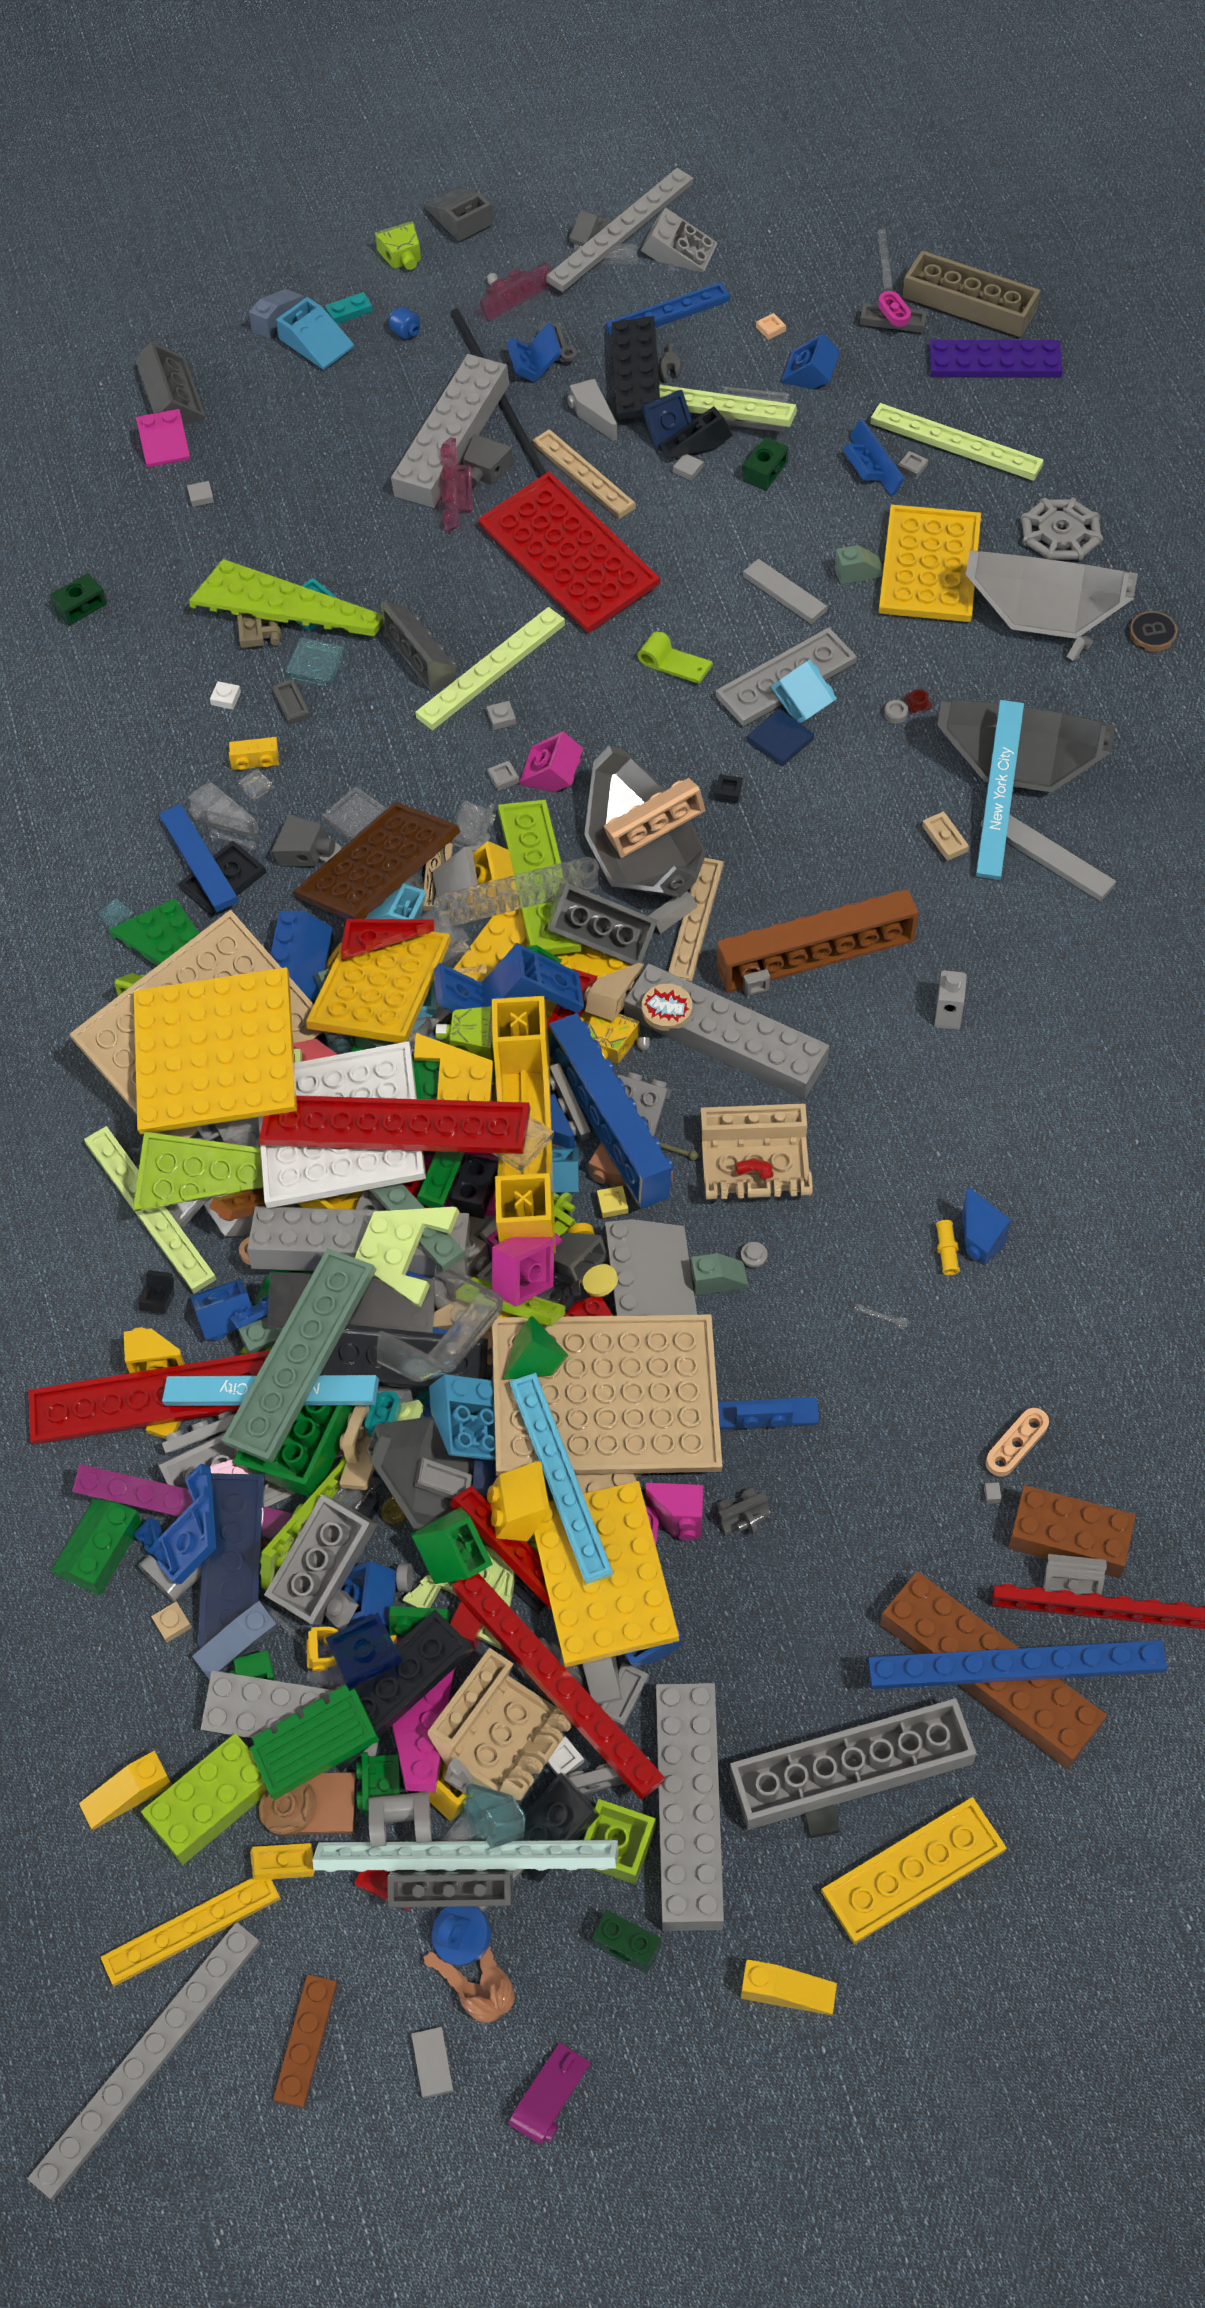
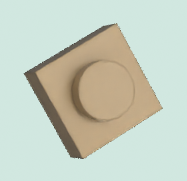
M177 1602L151 1616L166 1643L192 1628Z

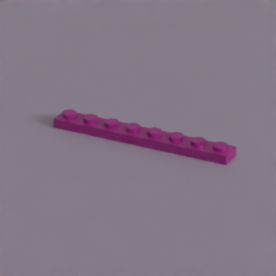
M79 1464L72 1490L75 1493L179 1517L193 1503L189 1489ZM264 1507L262 1536L274 1538L292 1518L293 1513Z

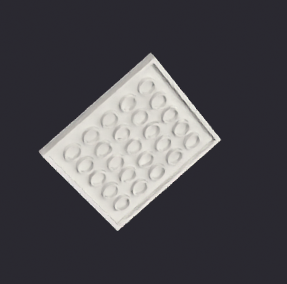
M409 1041L294 1063L297 1096L417 1099L412 1050ZM264 1116L258 1117L259 1132L261 1131ZM261 1145L264 1200L267 1208L426 1179L423 1151Z

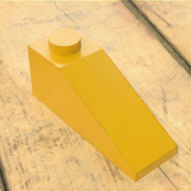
M153 1751L127 1765L81 1801L79 1805L91 1829L94 1830L172 1786V1783L156 1752Z
M746 1960L741 1999L833 2015L837 1983L779 1965Z

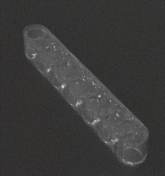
M584 857L439 895L434 900L435 923L440 927L448 928L554 900L559 885L562 883H569L586 891L592 890L598 885V862L593 858Z

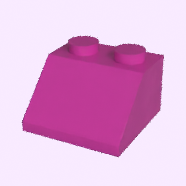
M180 409L136 417L147 467L190 460Z
M565 732L556 734L533 745L519 783L522 786L551 792L568 788L574 781V774L581 761L580 756L583 748Z
M511 1237L492 1247V1295L514 1306H518L554 1286L553 1238Z
M646 1483V1506L652 1508L657 1513L659 1523L672 1537H679L683 1541L701 1538L703 1485Z

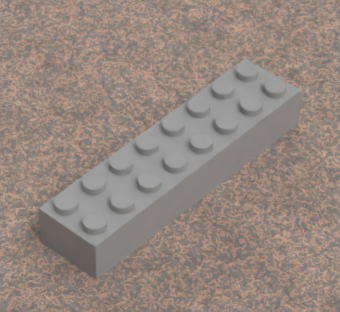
M470 354L466 355L393 473L391 481L395 497L431 508L436 507L462 464L473 435L480 434L510 384L506 364Z
M649 963L624 1000V1016L640 1021V1025L804 1100L828 1062L830 1045ZM659 984L681 986L689 993L692 999V1015L690 1020L679 1029L673 1028L669 1029V1031H661L653 1028L645 1021L642 1013V1000L645 993Z
M255 1206L247 1248L251 1269L315 1271L327 1248L355 1258L373 1212L380 1210L267 1208ZM459 1213L453 1230L449 1234L463 1249L465 1258L443 1272L418 1243L407 1271L421 1275L466 1276L471 1237L469 1214Z
M715 1683L656 1684L658 1770L665 1777L664 1783L658 1787L662 1931L723 1930L724 1912Z
M955 1698L730 1763L729 1775L746 1828L750 1830L805 1814V1812L836 1805L973 1765L977 1753L958 1701Z

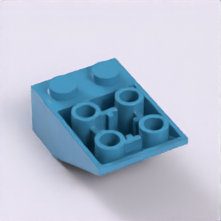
M306 297L276 319L279 339L323 370L354 348V344L324 308L309 297Z
M448 1374L443 1375L429 1386L431 1414L448 1454L496 1461L493 1381Z

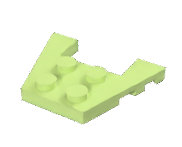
M456 1207L375 1211L355 1258L373 1264L377 1269L374 1277L386 1283L401 1296L406 1297L415 1306L421 1308L430 1285L427 1281L406 1276L407 1270L424 1228L451 1234L459 1215V1210Z
M484 1545L493 1565L479 1572V1574L510 1607L516 1573L493 1549ZM427 1574L415 1590L404 1596L403 1602L410 1607L430 1608L440 1589L456 1595L452 1589L453 1584L457 1581L435 1584L431 1576ZM483 1625L478 1635L479 1639L502 1650L503 1646Z

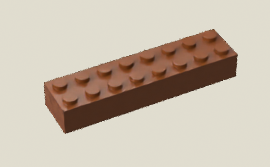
M907 889L894 891L877 898L872 897L856 904H846L834 910H824L812 916L799 917L790 922L777 923L761 930H751L739 936L726 937L718 941L717 972L726 993L743 989V975L768 969L770 981L914 942L919 912Z
M918 1571L883 1611L880 1625L917 1654L1019 1649V1647ZM1061 1679L957 1684L1067 1770H1069L1093 1739L1107 1717L1106 1713Z

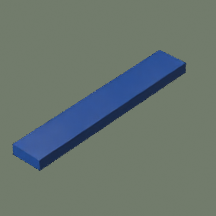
M719 282L606 322V329L612 336V322L654 316L655 326L658 327L729 302L730 294L723 284Z
M179 804L159 813L163 824L215 911H221L238 903L237 895L182 805Z

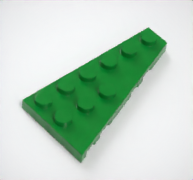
M176 898L108 929L111 937L116 940L120 939L131 950L133 948L142 954V957L157 966L200 934Z

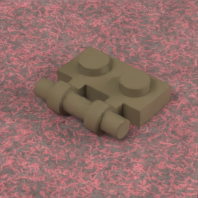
M249 613L237 615L241 648L263 646L264 638H269L274 646L280 644L282 634L280 627H278L279 621L256 618ZM262 623H268L269 626L262 627Z

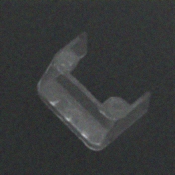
M436 1265L434 1276L435 1296L454 1305L450 1311L452 1327L429 1354L381 1330L378 1333L377 1362L416 1382H424L453 1372L501 1314L503 1299L497 1292L449 1268L443 1272Z

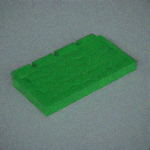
M347 1684L328 1694L331 1701L328 1704L322 1697L302 1708L305 1717L300 1718L299 1714L295 1712L276 1723L278 1732L274 1733L273 1729L269 1727L252 1737L255 1745L250 1747V1750L269 1795L273 1800L280 1798L380 1741L355 1688L350 1691Z

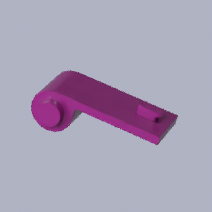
M559 2042L515 2109L509 2121V2126L540 2146L545 2141L550 2144L559 2129V2126L555 2124L558 2115L590 2067L591 2062Z

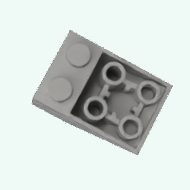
M665 207L654 222L641 251L657 262L704 272L717 246V242Z

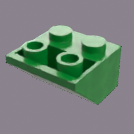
M461 1507L410 1534L435 1584L468 1579L493 1565L471 1517Z

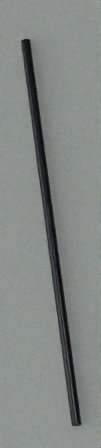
M453 309L451 314L473 355L485 358L459 309ZM503 394L499 403L540 478L547 472L505 394Z

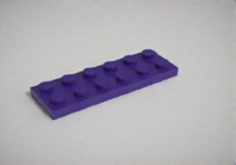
M930 340L929 344L931 377L1062 378L1063 368L1060 340Z

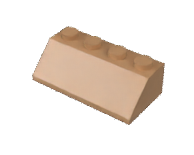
M690 778L678 781L663 793H656L647 802L635 805L624 815L609 820L604 825V829L620 858L629 855L705 812L700 789Z

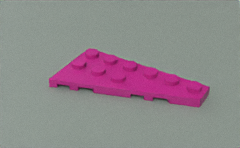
M373 1634V1637L390 1635ZM396 1637L397 1643H399L404 1637ZM377 1654V1661L385 1654ZM455 1668L392 1725L405 1789L408 1791L436 1793L441 1756L427 1733L450 1702Z

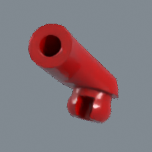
M752 1158L735 1163L737 1175L756 1171L760 1173L759 1176L762 1180L770 1179L774 1176L772 1171L774 1167L770 1162Z

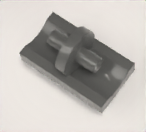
M750 1488L741 1494L742 1502L734 1505L731 1500L725 1499L717 1504L722 1531L725 1535L737 1530L740 1532L748 1528L752 1535L758 1533L757 1524L764 1521V1518L771 1516L768 1507V1497L765 1492L759 1494L754 1488Z

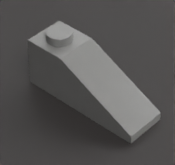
M595 379L570 385V395L567 396L569 407L571 409L574 408L580 419L611 440H617V423Z

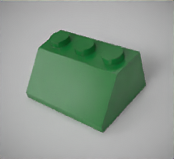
M93 1500L50 1571L51 1574L101 1596L135 1538L134 1533L143 1524L138 1512L118 1502Z

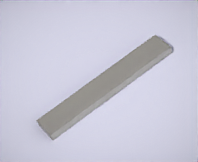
M1009 814L1006 836L1008 844L1100 902L1115 887L1116 881Z

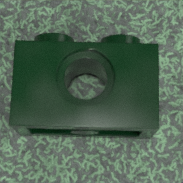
M765 437L760 444L755 446L749 459L746 458L742 464L743 482L767 491L788 463L789 447Z
M89 573L50 594L54 611L68 626L107 605L103 588Z
M608 1910L605 1911L592 1937L595 1948L645 1974H648L661 1948L660 1937Z

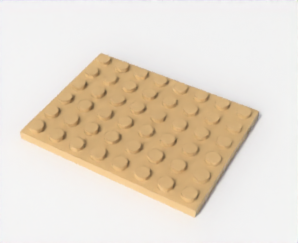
M229 910L71 1032L70 1038L137 1114L134 991L272 970L281 967L232 910ZM290 978L293 1043L316 1039L325 1031L307 1029L306 1020L314 1004ZM194 1126L153 1133L192 1138L199 1133V1130Z
M712 1315L562 1317L552 1326L541 1324L569 1355L554 1375L540 1376L538 1379L575 1474L722 1471ZM524 1317L492 1318L496 1476L535 1461L539 1462L510 1387V1381L515 1379L503 1380L515 1336L528 1320Z

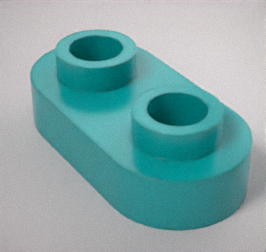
M384 1391L377 1394L376 1403L370 1406L365 1419L366 1432L370 1438L376 1424L398 1420L401 1402L397 1393Z

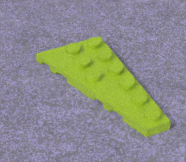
M345 1455L342 1456L339 1465L329 1474L310 1498L296 1508L292 1518L262 1551L260 1575L261 1587L265 1590L271 1584L320 1496L324 1494L337 1501L346 1489L341 1488L339 1483L347 1463Z

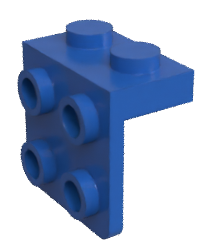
M550 323L546 324L529 345L512 337L506 343L516 375L536 382L544 375L546 370L561 354L554 326Z

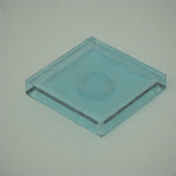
M301 637L285 671L286 677L330 687L344 657L345 647Z

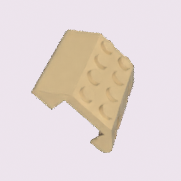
M782 1104L701 1108L702 1158L706 1199H717V1195H721V1199H727L728 1193H736L738 1198H744V1194H747L748 1198L770 1197L771 1193L774 1194V1197H780L782 1191L789 1190L791 1196H797V1192H800L801 1196L812 1195V1175L809 1172L806 1139V1105ZM752 1158L761 1159L773 1165L772 1171L774 1176L773 1178L762 1180L759 1176L760 1173L756 1171L737 1175L735 1163Z
M489 1648L428 1730L427 1734L445 1765L448 1766L455 1757L469 1770L474 1784L493 1797L521 1800L534 1782L531 1774H539L543 1766L548 1762L559 1743L563 1740L564 1736H562L561 1732L568 1731L572 1727V1723L558 1707H555L508 1676L513 1663Z

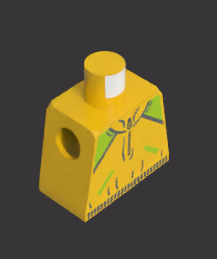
M594 1014L591 1016L589 1023L591 1037L599 1042L602 1055L612 1063H620L640 1035V1021L618 1014L614 1021Z

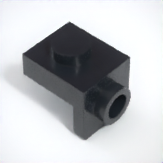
M148 1270L146 1273V1288L139 1300V1310L166 1314L174 1297V1275L168 1272Z

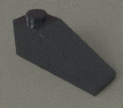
M713 406L664 440L659 446L669 458L714 449L725 443L733 434L724 417Z

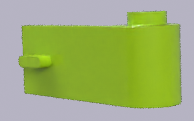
M653 632L637 654L640 662L649 668L700 684L713 665V662L672 649L669 637L663 632Z

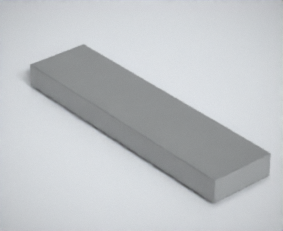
M757 559L743 571L745 579L810 624H813L827 612V606L760 559Z

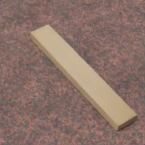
M550 429L533 439V446L617 519H621L636 509V503Z
M704 858L697 881L692 885L690 891L698 907L683 917L669 967V973L691 983L693 982L724 861Z

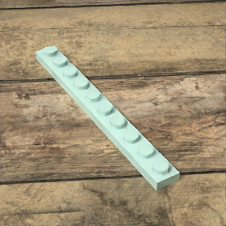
M618 1840L387 1842L386 1846L371 1847L370 1842H319L313 1857L314 1870H325L327 1872L337 1870L363 1872L366 1870L425 1871L444 1869L446 1871L457 1869H475L477 1871L487 1869H505L508 1871L516 1869L576 1870L586 1868L606 1870L608 1868H616L619 1850Z

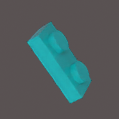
M364 292L325 305V311L336 324L373 312L372 304Z

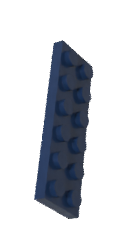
M211 1473L216 1549L202 1563L198 1647L206 1645L234 1619L259 1601L265 1490L264 1474Z

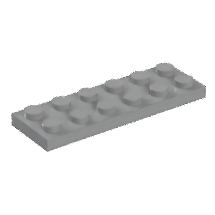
M828 627L717 689L715 697L742 726H745L782 705L771 685L810 659L812 663L817 665L824 680H827L855 664L857 656Z
M212 1671L201 1730L229 1735L236 1733L238 1736L252 1738L269 1727L276 1733L278 1732L276 1723L295 1712L299 1714L300 1718L305 1717L302 1708L322 1697L328 1704L331 1702L328 1694L334 1690ZM378 1742L369 1746L364 1752H368L369 1756H376Z

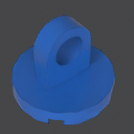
M477 1906L446 1907L434 1921L432 1930L433 1947L438 1956L447 1963L458 1966H466L481 1959L488 1950L492 1937L491 1926H489L488 1917L485 1912Z

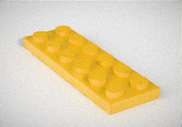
M971 1797L821 1889V1893L855 1945L1004 1853L1007 1847L974 1798Z

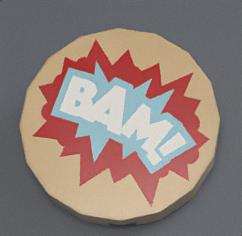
M659 984L647 991L643 997V1017L655 1029L661 1031H669V1029L673 1028L679 1029L690 1020L692 1015V999L689 993L681 986Z

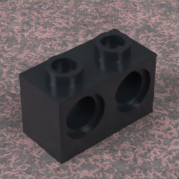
M468 1154L465 1163H461L458 1168L456 1186L452 1185L449 1192V1201H452V1207H456L459 1213H468L469 1216L484 1219L495 1191L498 1161Z

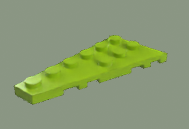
M144 1132L133 1212L264 1188L261 1148Z

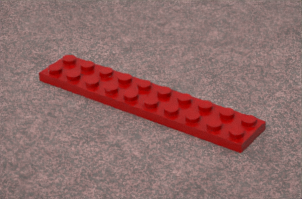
M296 1095L297 1111L264 1116L259 1142L264 1146L524 1154L531 1107L529 1102Z
M270 1351L28 1390L30 1441L33 1445L220 1415L225 1412H237L240 1406H165L162 1400L167 1376H257Z

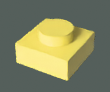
M623 1186L597 1190L602 1218L628 1213Z

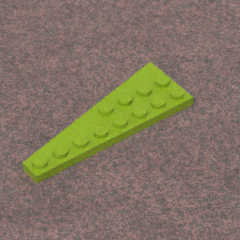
M225 559L218 564L189 599L190 607L196 608L198 605L210 607V611L217 612L218 609L230 610L234 615L249 613L256 618L288 623L289 620L301 621L302 625L305 626L314 623L324 625V629L330 630L340 627L345 628L350 633L375 636L383 626V617L380 613Z

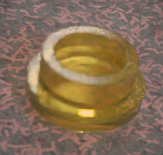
M394 1497L384 1502L381 1514L386 1523L399 1525L407 1520Z

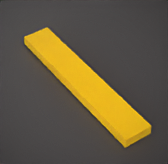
M251 1878L101 1956V1960L112 1985L115 1987L279 1901L281 1898L272 1879L253 1880Z

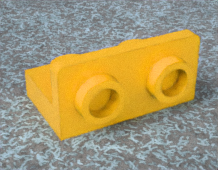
M277 737L229 742V759L232 770L279 765Z

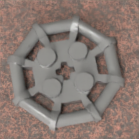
M1042 498L1029 512L1022 514L1020 518L1024 536L1022 542L1025 547H1031L1047 559L1076 560L1079 562L1094 547L1101 545L1103 542L1099 523L1101 517L1098 512H1092L1077 502V498L1051 500ZM1032 525L1038 526V531L1032 532ZM1084 525H1091V530H1086ZM1063 526L1066 527L1065 530H1061V529H1058V528H1057V527L1062 528ZM1084 539L1088 541L1082 547H1080L1079 542ZM1042 540L1048 545H1050V549L1041 544L1039 541Z

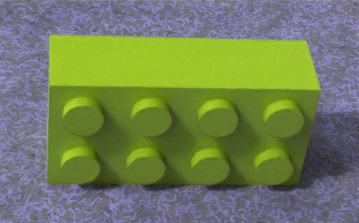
M234 1733L145 1807L141 1813L175 1857L184 1865L259 1802L267 1788L251 1750Z

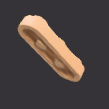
M1038 1408L1027 1409L989 1451L986 1467L990 1473L999 1477L1010 1474L1046 1433L1049 1418L1043 1410ZM1034 1422L1038 1427L1032 1428L1029 1423ZM1015 1441H1017V1442H1019L1022 1446H1021V1447H1015L1012 1443L1015 1442ZM1002 1461L1005 1465L1000 1467L995 1462Z

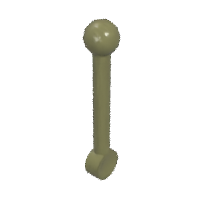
M660 1142L663 1149L688 1156L693 1161L698 1158V1153L694 1150L689 1152Z

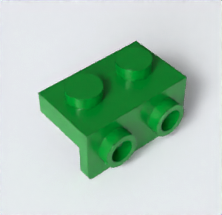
M390 1606V1636L405 1637L434 1610L450 1623L448 1609Z
M363 1752L361 1754L362 1762L356 1763L357 1780H362V1791H357L358 1809H363L366 1819L369 1818V1797L401 1794L398 1754L369 1756L368 1752Z

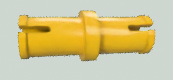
M942 1220L936 1223L939 1240L937 1252L941 1254L942 1273L946 1276H952L960 1272L957 1259L959 1247L954 1238L953 1222L951 1220Z

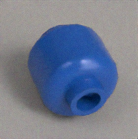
M403 306L394 309L390 313L389 328L400 338L407 340L419 333L420 318L412 310Z

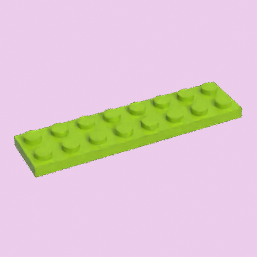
M546 799L498 805V814L506 849L510 852L518 889L516 892L529 946L538 945L553 955L581 952V943L548 930L552 903L559 885L566 883Z

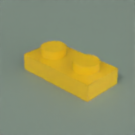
M312 1843L252 1847L250 1851L253 1880L313 1877L315 1873Z

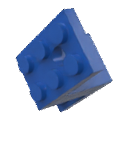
M518 943L514 945L483 982L477 981L441 963L434 969L437 1004L451 1011L492 1006V999L533 997L536 994L544 996V999H548L559 1004L562 1008L579 1013L584 1008L578 972Z

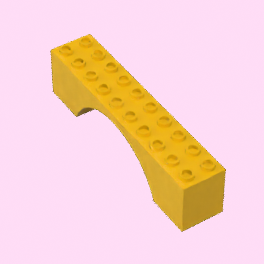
M544 996L492 999V1036L497 1101L529 1102L531 1107L524 1154L499 1153L498 1175L495 1176L496 1225L499 1243L511 1237H551L554 1239V1254H556L549 1034Z

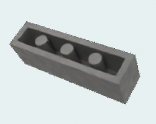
M457 1869L454 1871L403 1870L391 1871L388 1875V1908L511 1906L513 1902V1871L505 1869H487L484 1871H477L475 1869Z

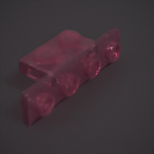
M543 263L531 271L515 269L508 273V277L493 281L491 283L492 286L486 289L488 296L480 300L486 319L492 320L550 286L546 282L547 275L551 272L549 264Z
M453 437L443 442L440 451L443 458L441 477L444 480L442 500L445 505L443 523L445 524L446 532H451L459 527V511L469 513L473 510L471 466L457 464L456 438Z

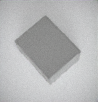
M985 1483L986 1504L1000 1503L1001 1492L999 1483Z

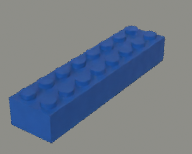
M576 1013L549 1023V1056L554 1064L560 1063L579 1107L640 1209L669 1198L670 1186H672V1162L668 1156L663 1155L658 1138L652 1136L649 1132V1126L645 1117H640L634 1099L627 1096L621 1078H616L612 1063L602 1055L599 1042L591 1037L587 1022H582Z

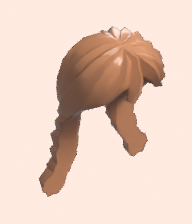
M490 1946L480 1959V1968L483 1972L480 1984L468 1982L460 1971L451 1964L439 1959L435 1953L429 1952L428 1955L424 1956V1964L429 1968L439 1971L442 1977L447 1978L448 1983L459 1994L460 2002L466 2012L476 2021L482 2023L494 2022L501 2015L508 2013L514 2004L513 1985L508 1975L497 1967Z

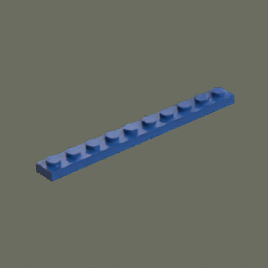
M1163 1640L869 1657L868 1659L871 1689L1163 1673L1167 1670Z

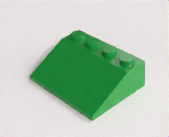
M303 1405L272 1463L238 1450L233 1464L252 1474H264L265 1480L289 1491L310 1497L326 1479L340 1449L341 1435L346 1432L348 1427L349 1413L353 1412L355 1405Z

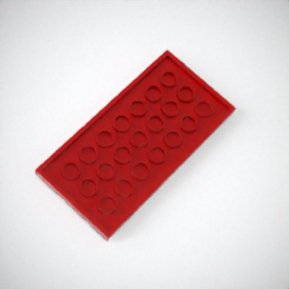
M550 471L478 519L479 525L587 633H590L661 584L660 577Z

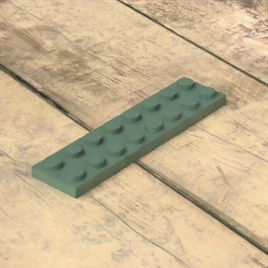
M329 1248L326 1249L221 1441L225 1445L269 1463L274 1461L377 1269L373 1264Z

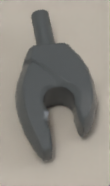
M672 343L667 344L668 352L664 353L659 364V372L664 382H667V370H674L675 378H677L682 368L679 356L676 352H673Z

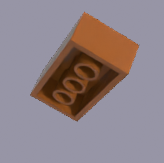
M1024 1485L1008 1549L1048 1559V1554L1106 1560L1107 1564L1105 1575L1120 1579L1126 1565L1136 1514Z

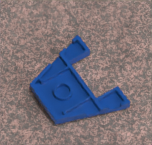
M200 1464L185 1479L193 1503L164 1533H162L159 1521L150 1517L134 1533L137 1540L143 1541L146 1551L156 1557V1563L169 1579L178 1584H182L216 1549L210 1466Z

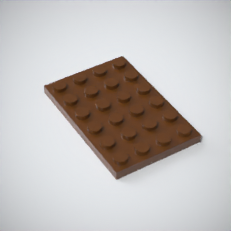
M395 802L297 887L294 893L297 899L344 919H365L387 897L399 889L406 880L416 874L424 864L434 858L443 847L451 843L460 833V829L457 824Z

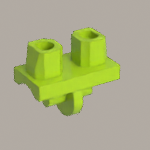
M568 1192L563 1193L561 1196L554 1193V1202L556 1203L554 1206L556 1218L555 1233L559 1237L567 1233L571 1226L578 1224L572 1217L564 1213L565 1210L573 1213L576 1208L570 1203L572 1195Z

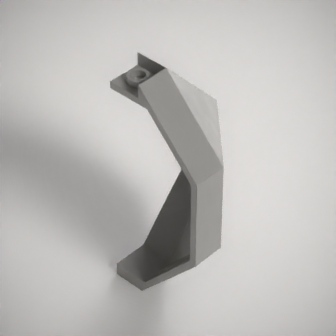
M970 550L966 571L968 578L1011 629L1076 639L1134 599L1138 573L1086 564Z

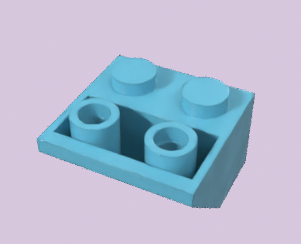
M810 659L771 685V688L790 716L798 723L804 722L837 699L832 687L825 682L819 668Z
M403 883L399 889L387 897L365 919H419L423 911L427 891Z

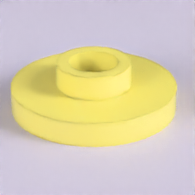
M596 1265L584 1275L582 1281L584 1289L590 1296H605L616 1287L618 1274L610 1265Z

